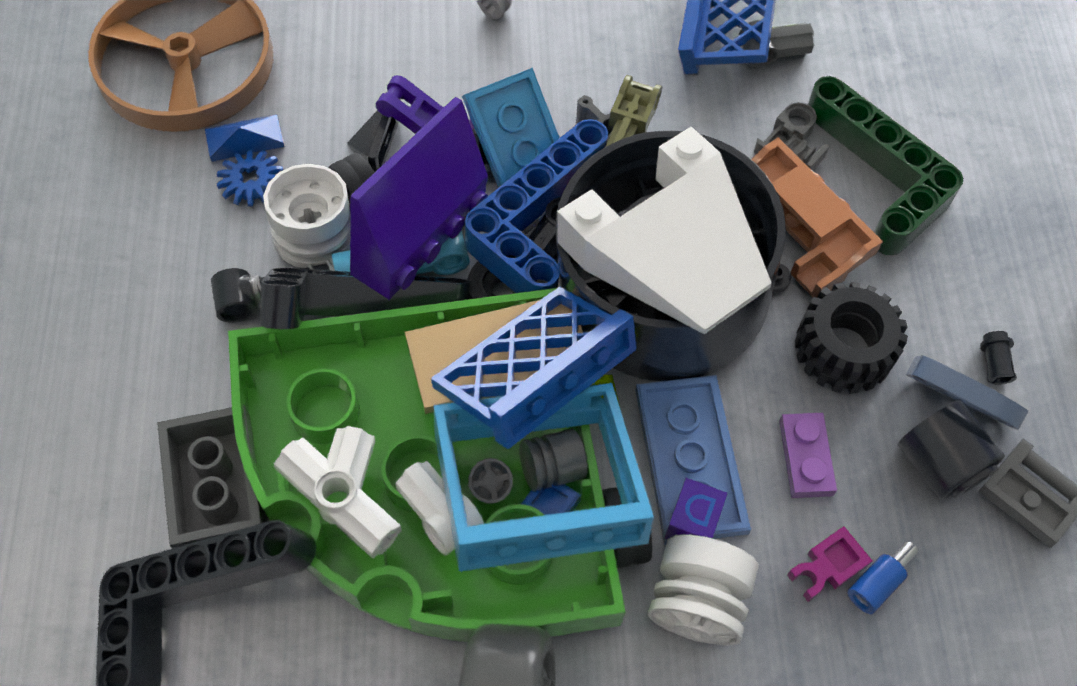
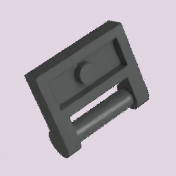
M1023 438L998 467L999 469L981 487L979 492L1051 548L1061 539L1077 518V484L1032 450L1034 446ZM1019 464H1024L1027 468H1029L1036 475L1042 478L1045 482L1051 485L1054 489L1060 492L1063 496L1069 499L1068 503L1064 501L1061 497H1059L1057 494H1055L1048 487H1046L1038 479L1032 476L1029 472L1023 469Z

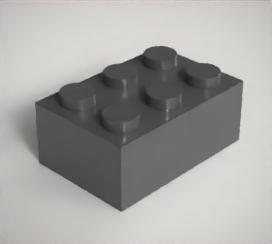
M243 405L247 442L251 456L257 466L251 419L245 405ZM232 407L157 422L168 536L171 548L268 522L267 515L253 491L242 464L235 437Z

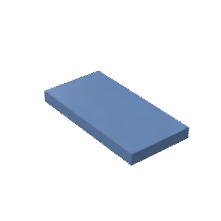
M717 376L636 384L635 392L664 545L668 541L664 537L685 478L728 493L713 539L748 535L751 527Z

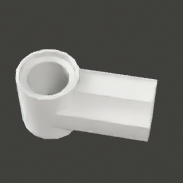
M428 461L423 463L416 462L407 468L401 478L396 481V489L421 518L423 528L434 546L443 555H447L455 547L443 479ZM462 494L468 526L484 524L476 507Z

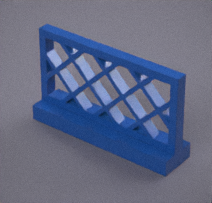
M687 0L678 47L684 74H698L699 65L767 62L776 0H742L748 6L737 14L729 8L740 0H723L722 2L719 0ZM755 12L764 17L753 26L745 21ZM721 14L729 19L718 28L710 23ZM736 26L745 31L733 41L725 35ZM752 38L760 43L759 50H743L740 48ZM717 40L725 45L717 52H705L706 48Z
M559 286L431 378L432 386L442 395L493 429L495 441L509 449L636 350L634 319L632 315L621 309L610 315ZM560 304L572 310V313L548 315L551 310ZM578 325H598L590 332L578 333ZM572 326L571 334L547 335L548 328ZM541 329V336L517 338V335L524 330ZM569 347L558 356L547 357L548 348ZM540 349V357L516 359V351ZM509 352L508 360L485 361V358L492 353ZM537 371L524 381H515V372ZM508 373L507 382L483 384V375ZM476 375L475 384L459 386L452 384L459 377ZM503 396L489 408L481 403L482 397Z

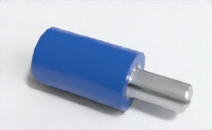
M906 542L893 556L888 554L880 555L847 590L848 597L860 610L870 615L874 614L906 580L908 574L904 567L918 553L917 547L914 546L900 562L898 560L913 543Z

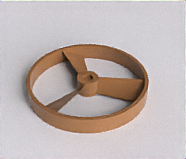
M119 0L109 8L96 25L90 39L88 49L90 71L107 104L121 117L136 125L153 130L177 132L201 129L220 123L249 105L261 92L269 78L273 65V45L266 19L253 0H215L231 6L190 34L176 32L169 35L164 41L126 22L144 10L173 0ZM262 32L264 35L262 53L249 77L223 98L198 107L192 71L200 65L201 57ZM112 38L164 50L170 67L175 71L168 111H155L132 105L117 97L104 85L101 72L102 60Z

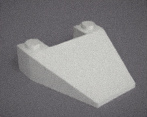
M689 127L659 146L655 180L664 189L621 217L591 189L557 211L558 243L585 271L689 327L706 334L771 287V280L720 152L694 128Z

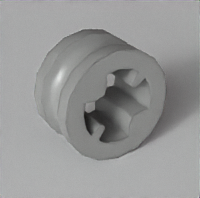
M477 0V4L488 17L500 19L504 12L511 7L512 0Z

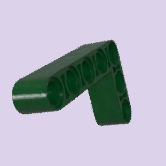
M824 76L815 82L808 101V105L816 112L815 124L905 192L884 211L874 230V233L883 241L878 252L889 256L897 255L949 208L963 184L964 177L962 172L840 79Z

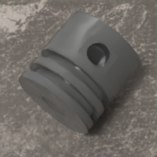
M573 428L541 436V438L538 436L531 438V440L525 439L520 441L519 454L523 474L529 488L533 492L539 491L542 488H550L552 484L558 486L586 478L588 466L585 449L580 436Z

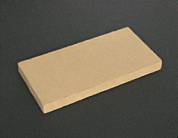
M540 300L405 332L425 414L434 412V405L454 403L433 388L431 378ZM560 304L551 310L548 315L572 313V310ZM578 325V333H583L581 325ZM572 326L548 328L547 335L571 334ZM541 329L524 330L517 335V338L541 336ZM569 347L548 348L547 357L558 356ZM540 349L516 351V359L540 357ZM509 352L492 353L485 358V361L508 360ZM537 371L515 372V381H524ZM508 373L483 375V384L507 382ZM476 375L459 377L452 384L455 386L475 384ZM496 396L482 397V399L493 398Z

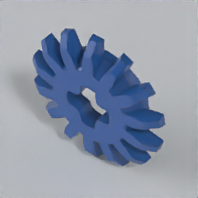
M248 149L245 160L236 152L234 157L238 163L224 160L222 162L223 166L228 169L217 171V177L224 178L216 183L217 188L227 187L222 196L227 199L234 194L233 204L239 205L242 199L247 200L248 207L254 206V200L258 198L264 203L263 195L268 183L276 176L275 174L283 171V166H273L278 162V158L273 156L265 159L268 153L264 150L259 152L254 159V151ZM257 170L258 180L243 182L242 173L244 171L251 173Z

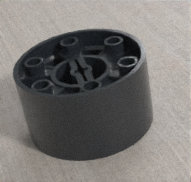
M683 131L641 133L621 139L598 151L570 179L563 191L558 210L592 189L617 214L626 210L624 214L664 189L655 180L659 146ZM706 135L701 136L713 145L722 156L771 280V287L706 334L689 327L598 277L582 280L572 265L573 258L558 243L556 214L555 232L560 287L610 315L621 309L633 316L636 350L613 368L641 379L669 381L695 378L726 366L741 355L754 341L764 324L769 309L786 236L785 217L780 198L769 178L755 162L736 148ZM581 325L583 333L590 332L598 325Z

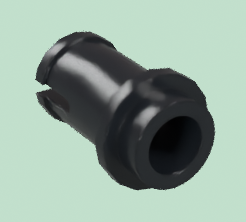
M1005 331L986 333L983 335V341L980 343V349L986 355L989 382L995 385L1008 384L1017 379L1010 349L1013 347L1014 341L1008 337V333Z

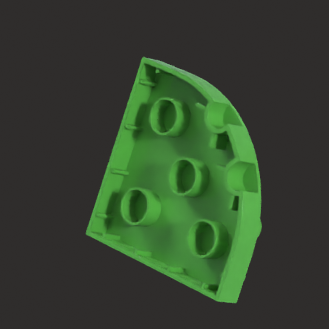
M556 288L302 321L300 327L295 329H270L261 326L228 331L232 413L236 442L246 475L261 507L270 521H282L311 534L315 539L316 555L307 570L333 593L359 610L391 625L426 636L460 642H469L472 633L478 627L490 623L537 626L546 630L551 637L622 625L626 611L614 549L459 572L455 549L449 554L443 555L434 546L423 528L421 518L396 489V481L401 478L407 468L416 462L423 463L428 461L442 478L434 434V412L425 414L405 332L541 300ZM243 405H245L251 419L257 466L251 456L247 442ZM589 424L533 431L520 440H531V438L538 436L541 438L543 435L571 428L576 430L585 449L588 467L585 479L565 484L581 495V501L574 511L605 507ZM346 426L360 428L375 437V445L361 490L401 525V532L383 554H379L372 559L338 526L325 521L320 515L319 509L275 469V461L290 442L304 438L327 459L337 428H346ZM495 437L452 442L461 492L476 507L484 524L545 516L538 509L521 504L531 489L526 482L519 454L520 441L509 449L496 442ZM495 458L503 461L513 475V486L510 493L497 503H485L478 500L469 488L468 477L471 469L477 462L484 459ZM341 491L333 492L326 500L331 503H339L345 500L348 494Z

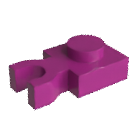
M843 526L810 549L807 555L813 562L798 564L789 571L787 576L792 582L801 575L808 576L812 580L813 587L806 590L803 594V597L809 602L821 592L827 580L836 590L868 567L873 560L846 527Z

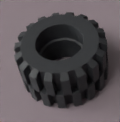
M851 282L849 287H845L843 283L834 284L832 290L827 287L821 290L817 298L814 297L809 303L796 332L798 334L795 338V348L799 349L796 356L799 363L806 362L805 373L808 376L815 374L818 377L816 383L824 387L825 383L833 385L832 391L841 393L843 388H847L849 394H855L862 387L865 391L873 389L877 382L881 384L903 353V348L907 344L908 335L904 334L908 328L906 320L899 319L902 311L898 305L891 306L889 304L892 298L884 293L880 296L875 293L877 288L868 285L867 289L860 288V283ZM846 328L856 332L864 339L868 348H853L842 343L835 336L832 329Z

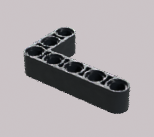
M273 268L261 281L260 326L270 329H295L300 327L305 315L338 317L469 300L470 281L459 278L416 276L407 289H400L388 300L351 276L349 271Z
M273 520L110 567L104 573L99 587L96 686H161L163 608L301 572L307 569L314 560L317 548L315 539L307 532L282 521Z

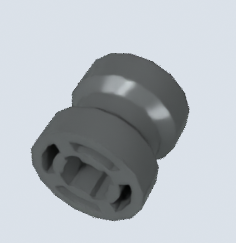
M495 458L484 459L477 462L471 469L468 477L469 488L478 500L485 503H497L510 493L513 486V475L503 461Z

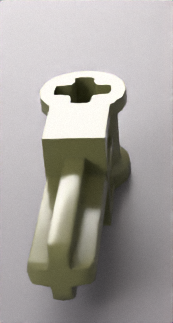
M630 75L625 76L610 111L609 126L614 128L605 147L635 134L646 133L658 107L662 85L656 84L652 87L633 81V77Z

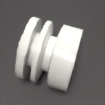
M295 165L279 172L268 183L263 195L265 211L271 226L275 249L284 261L298 268H306L308 263L311 266L324 264L325 259L330 262L331 254L350 250V206L346 183L338 173L321 165Z
M695 535L673 536L667 541L660 566V573L667 580L656 583L654 588L656 599L651 600L648 617L665 630L687 639L715 645L739 644L744 631V626L741 622L746 620L748 608L740 600L751 598L759 564L753 556L744 550L723 541Z

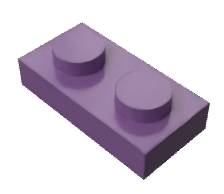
M782 414L779 423L791 498L834 496L837 492L824 414Z

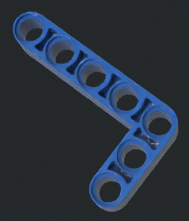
M587 119L576 124L466 215V250L515 293L558 288L560 276L558 263L525 236L522 231L545 212L547 204L555 198L562 197L563 191L576 171L590 157L605 148L608 131L604 124L597 120ZM512 255L516 256L517 258H508L506 256ZM534 280H544L547 283H537Z

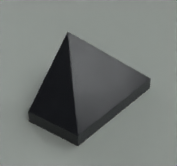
M377 110L347 144L354 153L362 155L373 171L376 172L386 161L399 121L393 117H386Z

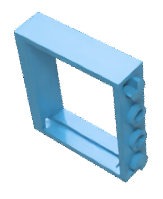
M612 383L589 386L533 431L598 423L622 505L468 526L452 442L494 437V432L489 426L455 403L434 405V434L459 572L648 544L654 516ZM503 396L481 399V403L489 408Z

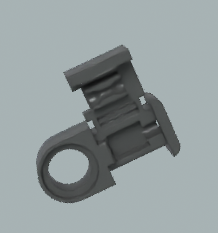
M795 102L788 105L776 118L773 127L774 131L764 142L757 138L754 154L756 155L765 145L779 137L814 171L826 157L830 146L825 143L817 151H815L816 147L813 149L808 147L806 138L813 130L817 118L816 112L806 103ZM791 116H801L808 124L796 126L790 122L789 118Z

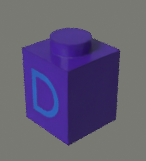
M685 478L664 539L668 540L676 535H695L713 539L728 493Z

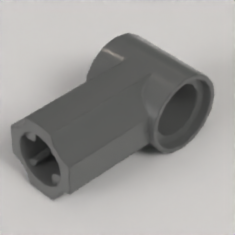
M757 20V21H753V22H750V23H748V24H750L751 26H753V25H755V24H756L757 22H759V21H758V20ZM799 23L772 27L767 62L748 63V65L754 69H761L774 63L777 58L812 53L814 48V31L811 24ZM741 29L739 35H741L745 31ZM752 38L742 45L743 50H759L760 43Z

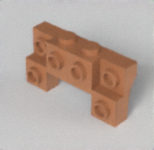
M779 137L765 145L751 159L769 178L780 198L784 211L786 231L807 252V254L794 262L791 275L813 298H817L819 292L826 287L832 290L834 284L844 282L849 272L877 254L883 241L851 210L849 204L844 199L839 198L825 184L823 178L819 174L814 173Z

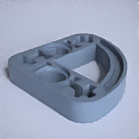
M924 355L916 356L906 373L908 377L956 401L961 400L966 406L1016 430H1019L1029 412L1026 408L999 392Z

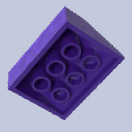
M455 96L350 196V275L388 300L400 289L405 290L411 285L417 271L425 262L430 264L435 260L445 241L449 237L454 239L461 232L465 224L466 215L488 197V194L485 193L488 175L461 99Z

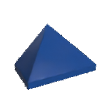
M277 114L205 129L211 162L233 158L236 152L241 156L247 155L248 149H252L254 153L262 150L267 151L284 147Z

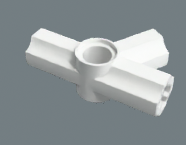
M351 426L337 428L327 459L304 438L290 442L275 461V469L319 509V513L325 521L338 526L372 559L379 554H383L401 532V525L361 490L375 445V437L360 428ZM341 491L348 494L347 498L339 503H331L326 500L333 492Z

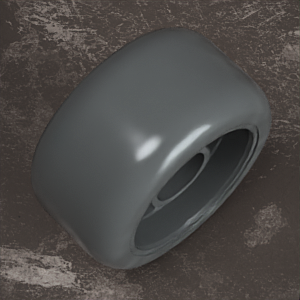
M490 623L478 627L472 633L465 651L459 686H556L555 651L551 635L546 630L532 625Z

